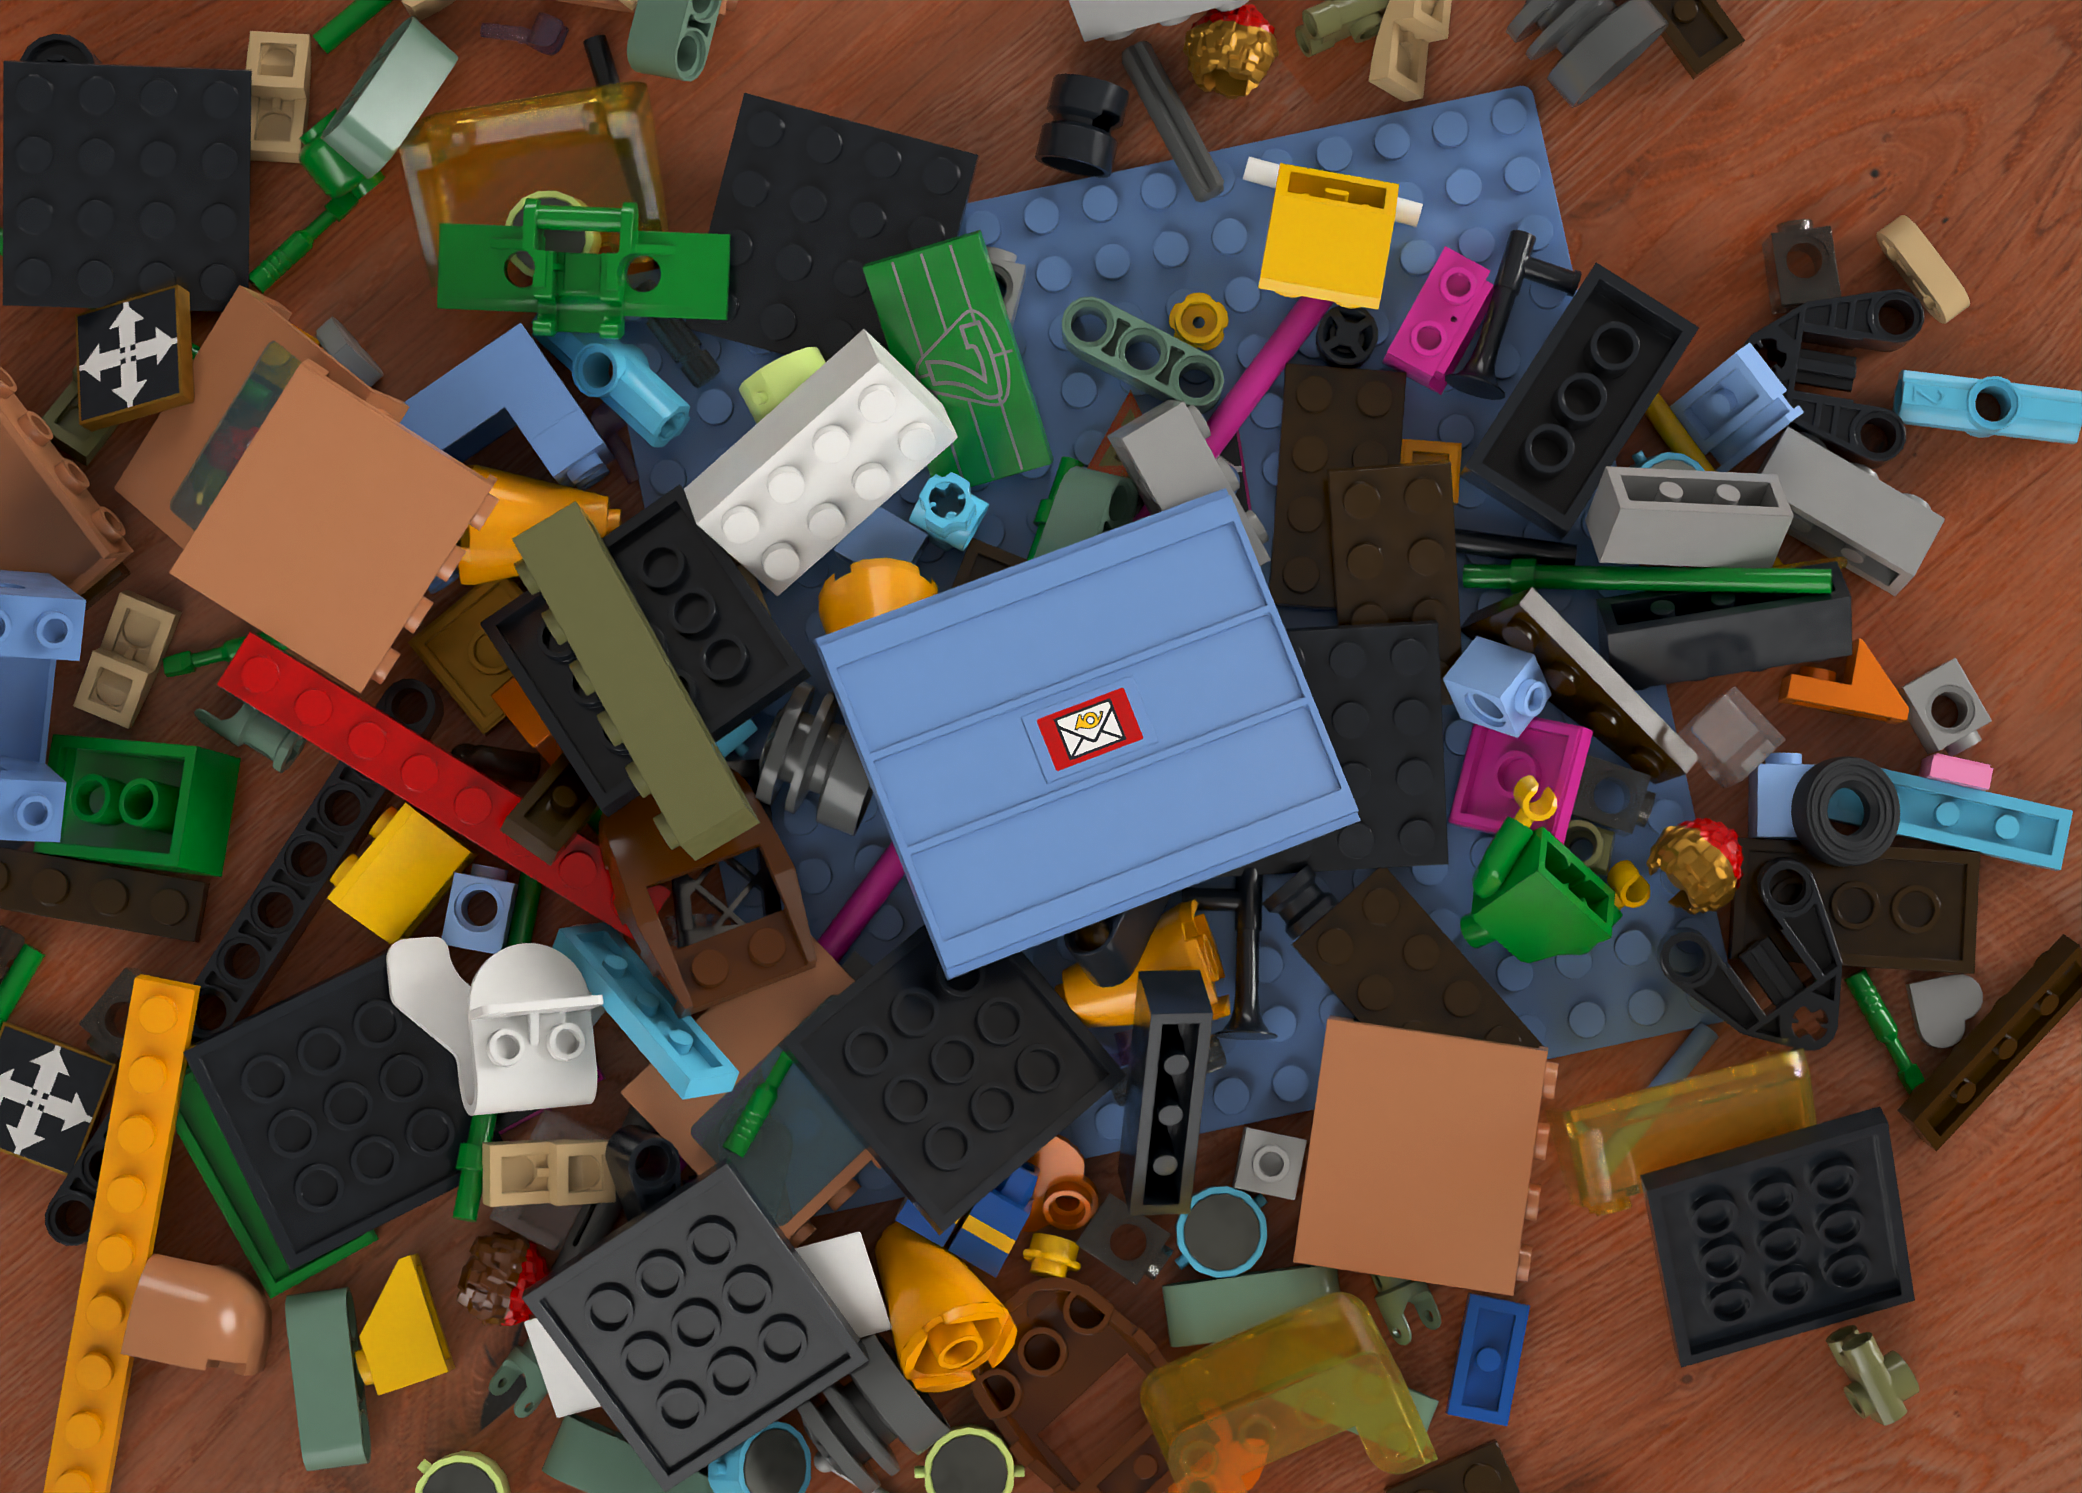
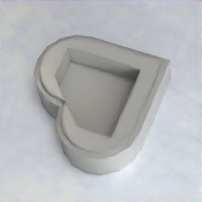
M329 318L316 330V337L323 349L369 387L384 376L378 364L336 318Z
M1964 974L1947 975L1905 984L1918 1037L1926 1045L1933 1048H1949L1957 1044L1965 1032V1020L1974 1017L1983 1003V992L1980 985L1972 977Z

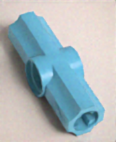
M557 332L554 337L534 336L572 372L574 384L580 392L588 397L601 398L652 447H664L671 439L681 434L691 419L689 417L691 406L650 369L646 355L635 345L622 344L618 339H601L599 333ZM610 362H612L613 375L611 379L609 376Z
M1901 370L1894 390L1892 411L1906 425L1964 431L1978 438L1997 435L2073 445L2078 442L2082 427V391L2011 383L2008 379L1999 376L1977 379ZM1979 393H1987L1997 399L2001 410L1998 421L1991 422L1985 420L1978 414L1975 401Z
M950 472L945 477L935 474L932 478L928 479L921 491L909 522L927 531L929 542L947 552L953 547L964 551L977 532L989 508V503L971 494L970 482L953 472Z

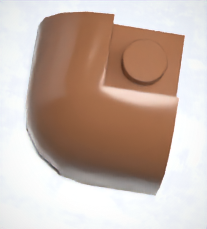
M154 1253L148 1259L139 1279L120 1354L205 1371L206 1367H219L233 1370L235 1374L242 1376L255 1375L264 1371L272 1333V1310L263 1288L243 1270L226 1263L212 1266Z

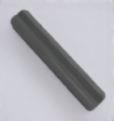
M1140 41L1127 47L1122 52V64L1194 199L1202 203L1215 198L1224 191V180L1153 47L1147 41Z

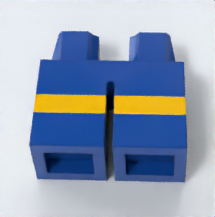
M1026 1161L964 1215L954 1232L948 1251L996 1278L1030 1215L1034 1201L1031 1197L1040 1169ZM907 1197L902 1201L895 1221L941 1247L944 1246L958 1222L957 1220L941 1235H938Z

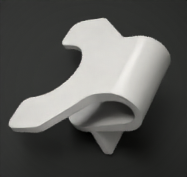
M616 930L624 939L623 934L620 931ZM439 937L409 938L399 940L391 945L386 955L391 1001L396 1008L453 1054L457 1062L461 1098L468 1115L495 1114L593 1103L597 1092V1062L593 1026L605 1012L602 1006L604 1004L603 995H592L581 972L567 956L554 948L542 944L522 943L512 945L488 958L475 974L470 986L455 970L450 958L448 945L443 939Z

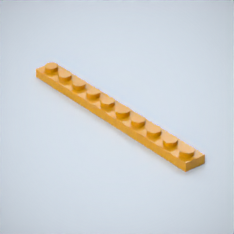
M140 974L134 979L43 1493H110L134 1357L120 1353L139 1279L148 1259L153 1255L187 1060L183 1052L191 1044L201 988L198 985Z

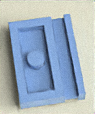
M1748 343L1670 406V409L1704 455L1711 452L1721 466L1716 469L1718 472L1730 471L1804 413L1799 405L1793 409L1782 394L1787 389L1751 343Z

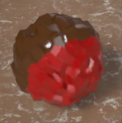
M513 1230L508 1234L493 1232L491 1236H477L469 1251L473 1256L469 1258L461 1271L460 1280L457 1285L460 1289L457 1294V1301L466 1307L470 1314L481 1320L484 1326L493 1324L513 1326L529 1320L533 1313L522 1299L526 1288L550 1273L546 1258L540 1255L535 1242L528 1240L526 1236Z

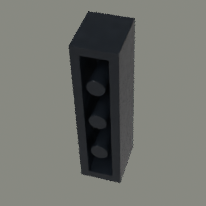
M1834 561L1796 567L1799 569H1832L1831 594L1644 591L1596 599L1600 656L1634 691L1658 685L1684 681H1702L1709 677L1747 671L1760 672L1772 667L1804 662H1823L1829 658L1853 655L1851 594L1838 562Z
M1200 970L1139 971L1118 1164V1174L1130 1216L1190 1214L1213 1010Z

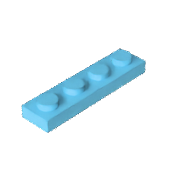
M1881 768L1892 781L1899 798L1900 822L1896 836L1968 852H1980L1982 855L2053 871L2061 870L2073 815L2072 810ZM1841 788L1830 798L1827 810L1829 821L1856 827L1861 826L1864 809L1859 796L1854 791L1848 788Z
M603 922L559 928L552 948L563 953L576 965L592 995H603L604 1004L602 1006L605 1011L615 1020L682 1100L732 1092L739 1071L690 1015L678 1019L673 1010L677 1002L675 997L656 976L653 977L647 965L613 927Z

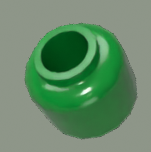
M335 108L299 138L304 144L299 153V162L330 198H341L351 191L359 200L386 177L379 171L373 177L367 179L320 138L324 129L337 112Z

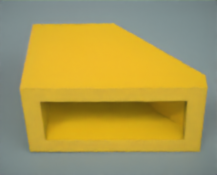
M418 1253L398 1259L359 1336L363 1349L355 1351L358 1370L366 1386L375 1385L378 1396L455 1369Z

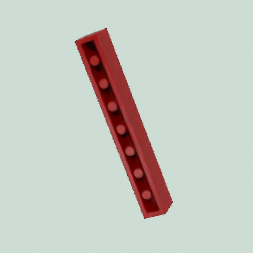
M252 630L249 631L219 678L218 686L635 941L626 924L622 925L613 904L615 894L609 870L604 868L598 843L579 832L550 866L500 831L506 817L523 797ZM663 883L647 889L657 914L672 892Z

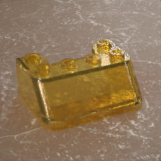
M1777 1048L1767 1051L1768 1056L1699 1075L1571 1109L1556 1107L1545 1110L1570 1203L1579 1207H1587L1589 1214L1596 1213V1216L1622 1211L1632 1207L1630 1196L1643 1193L1640 1179L1642 1174L1816 1125L1811 1075L1804 1048Z
M1330 1292L1156 1367L1145 1376L1140 1386V1405L1178 1493H1248L1241 1475L1354 1426L1369 1459L1375 1466L1387 1473H1407L1438 1459L1401 1371L1368 1308L1358 1297L1346 1292Z

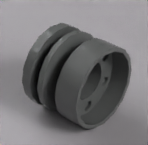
M1526 0L1522 10L1508 25L1506 33L1517 43L1529 37L1538 29L1542 31L1529 46L1525 54L1532 61L1547 55L1556 48L1563 56L1554 65L1547 80L1572 108H1575L1604 88L1658 39L1669 23L1649 0H1628L1619 7L1613 0Z
M802 682L795 687L785 706L779 709L770 728L760 757V781L756 798L760 802L772 805L783 782L790 783L784 809L795 814L809 791L820 794L816 811V822L855 836L872 798V788L847 725L843 726L835 723L838 707L835 694L828 691L817 714H810L809 711L815 687Z
M879 1333L860 1339L866 1347L869 1361L849 1373L852 1378L851 1382L843 1386L837 1381L824 1389L822 1392L828 1399L824 1403L815 1395L796 1407L800 1413L807 1435L822 1456L836 1472L850 1479L863 1493H872L881 1486L878 1476L868 1462L871 1458L890 1476H894L901 1470L896 1456L889 1445L896 1438L912 1452L920 1455L951 1431L947 1420L927 1392L915 1389L912 1381H907L899 1368L896 1352Z

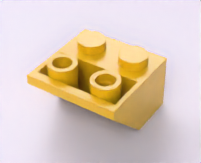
M1280 163L1258 288L1274 291L1284 297L1296 298L1304 296L1332 301L1345 308L1366 307L1378 310L1395 221L1399 184Z
M406 802L400 810L391 806L380 816L369 832L375 840L360 858L353 853L338 867L330 879V882L336 887L327 897L337 907L390 945L402 939H409L451 889L454 872L463 874L479 855L435 818Z

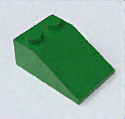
M53 734L48 766L66 781L60 842L35 841L33 853L173 873L222 877L241 758L199 746Z

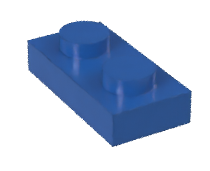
M1468 1292L1445 1411L1446 1414L1508 1426L1530 1305Z

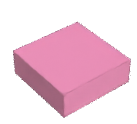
M1935 753L1922 759L1919 777L1984 791L1990 787L1993 768H1990L1989 764Z

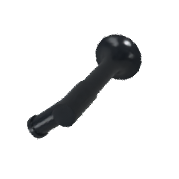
M1512 230L1493 285L1494 292L1471 359L1458 373L1446 375L1445 381L1453 388L1475 397L1489 400L1505 398V392L1498 387L1495 380V365L1515 298L1519 295L1524 278L1565 292L1567 296L1573 297L1578 288L1582 272L1578 270L1572 271L1531 257L1536 237L1522 230Z
M1245 868L1241 876H1236L1235 889L1189 887L1182 889V902L1195 899L1198 902L1196 911H1235V931H1237L1234 1007L1228 1024L1222 1031L1216 1032L1214 1036L1237 1040L1277 1038L1278 1035L1270 1032L1265 1026L1259 1009L1260 931H1262L1263 875H1258L1255 868Z

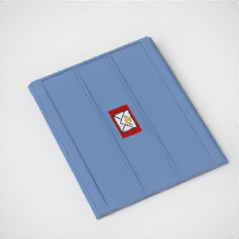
M1226 488L814 640L947 980L1360 821L1357 813L1359 810L1236 506Z

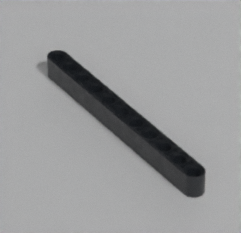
M401 679L394 682L384 692L375 706L429 740L439 727L444 715V704L440 695L432 687L416 679ZM421 692L427 701L425 716L416 723L405 724L399 715V704L407 694ZM339 761L193 983V985L201 986L191 1044L249 1017L334 887L330 882L332 875L347 857L357 852L393 797V792L344 762ZM345 793H354L360 802L359 816L353 823L340 826L333 816L335 800ZM319 843L325 849L327 863L320 874L308 877L301 870L299 858L307 846ZM285 894L291 899L293 904V916L285 926L276 928L268 921L266 908L274 896ZM251 945L259 954L260 965L253 976L243 979L235 972L233 958L241 947ZM215 995L225 1004L226 1018L219 1028L211 1030L202 1023L200 1008L207 998ZM111 1110L50 1201L45 1212V1226L49 1235L56 1242L63 1245L78 1246L88 1243L90 1226L81 1235L73 1232L67 1224L66 1213L69 1206L78 1200L89 1208L92 1221L100 1176V1160L104 1153Z

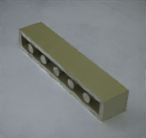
M576 501L512 538L522 557L521 560L514 563L520 578L532 595L541 591L550 609L541 613L542 618L557 643L562 645L568 641L577 659L569 663V667L587 696L596 691L605 708L604 711L597 714V718L615 747L621 743L625 744L633 759L632 762L625 765V769L643 798L650 794L653 795L662 812L653 817V820L670 849L673 850L681 846L696 861L759 824L760 822L593 521Z

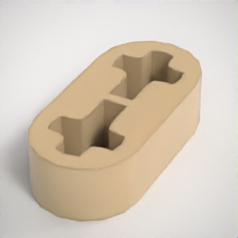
M1900 215L1877 232V241L1888 260L1926 310L1937 321L1946 324L1970 306L1969 297L1960 281L1910 218Z

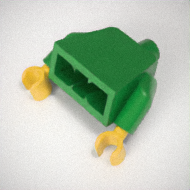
M1532 775L1522 777L1514 787L1513 795L1520 809L1514 819L1509 816L1506 817L1487 847L1472 878L1474 891L1471 912L1464 915L1460 921L1462 934L1473 948L1479 949L1497 940L1519 961L1525 963H1533L1556 955L1587 954L1599 942L1612 938V928L1623 917L1620 910L1624 906L1631 908L1640 907L1649 900L1651 893L1649 883L1642 875H1639V870L1631 861L1623 860L1616 863L1607 875V885L1543 826L1534 831L1529 829L1534 821L1549 819L1557 809V799L1550 787L1543 791V794L1537 801L1529 802L1538 789V782Z

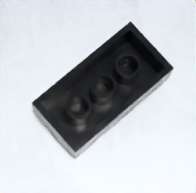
M1596 262L1459 474L1460 477L1561 541L1570 531L1597 489L1605 467H1611L1699 327Z

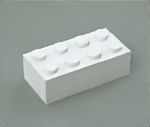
M863 329L684 488L696 524L778 597L953 443L958 436L943 404Z

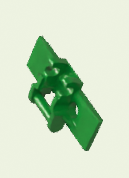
M526 198L523 226L439 224L437 308L535 312L538 314L537 320H533V335L554 337L557 332L599 333L601 339H621L625 334V316L728 320L731 235L638 231L639 214L637 202H623L622 208L541 205L540 199ZM544 230L620 232L619 252L594 254L545 251ZM523 251L531 255L535 265L533 284L528 287L515 285L510 280L507 271L510 259L515 254ZM642 256L653 258L661 270V278L658 285L648 292H639L634 289L629 283L627 275L630 264L636 258Z

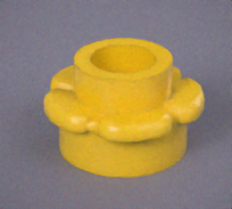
M1200 292L1187 295L1182 303H1177L1173 306L1169 315V326L1175 331L1174 337L1195 348H1202L1204 351L1216 348L1223 341V329L1228 326L1229 322L1225 307L1220 302H1215L1210 295ZM1200 317L1204 320L1205 324L1202 328H1196L1193 325L1195 318Z
M1034 1233L1029 1249L1023 1250L1024 1259L1031 1262L1030 1272L1043 1278H1066L1067 1272L1070 1270L1076 1272L1081 1268V1264L1076 1262L1080 1245L1062 1237Z

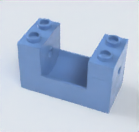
M522 323L507 331L404 402L409 406V409L400 424L461 463L474 456L517 425L553 478L560 485L571 488L576 486L578 489L585 491L609 474L610 471L606 465L616 459ZM457 567L447 582L436 576L428 588L430 594H434L454 582L459 577Z
M0 570V840L60 842L66 781L47 766L45 761L56 660L80 661L86 600L50 573Z

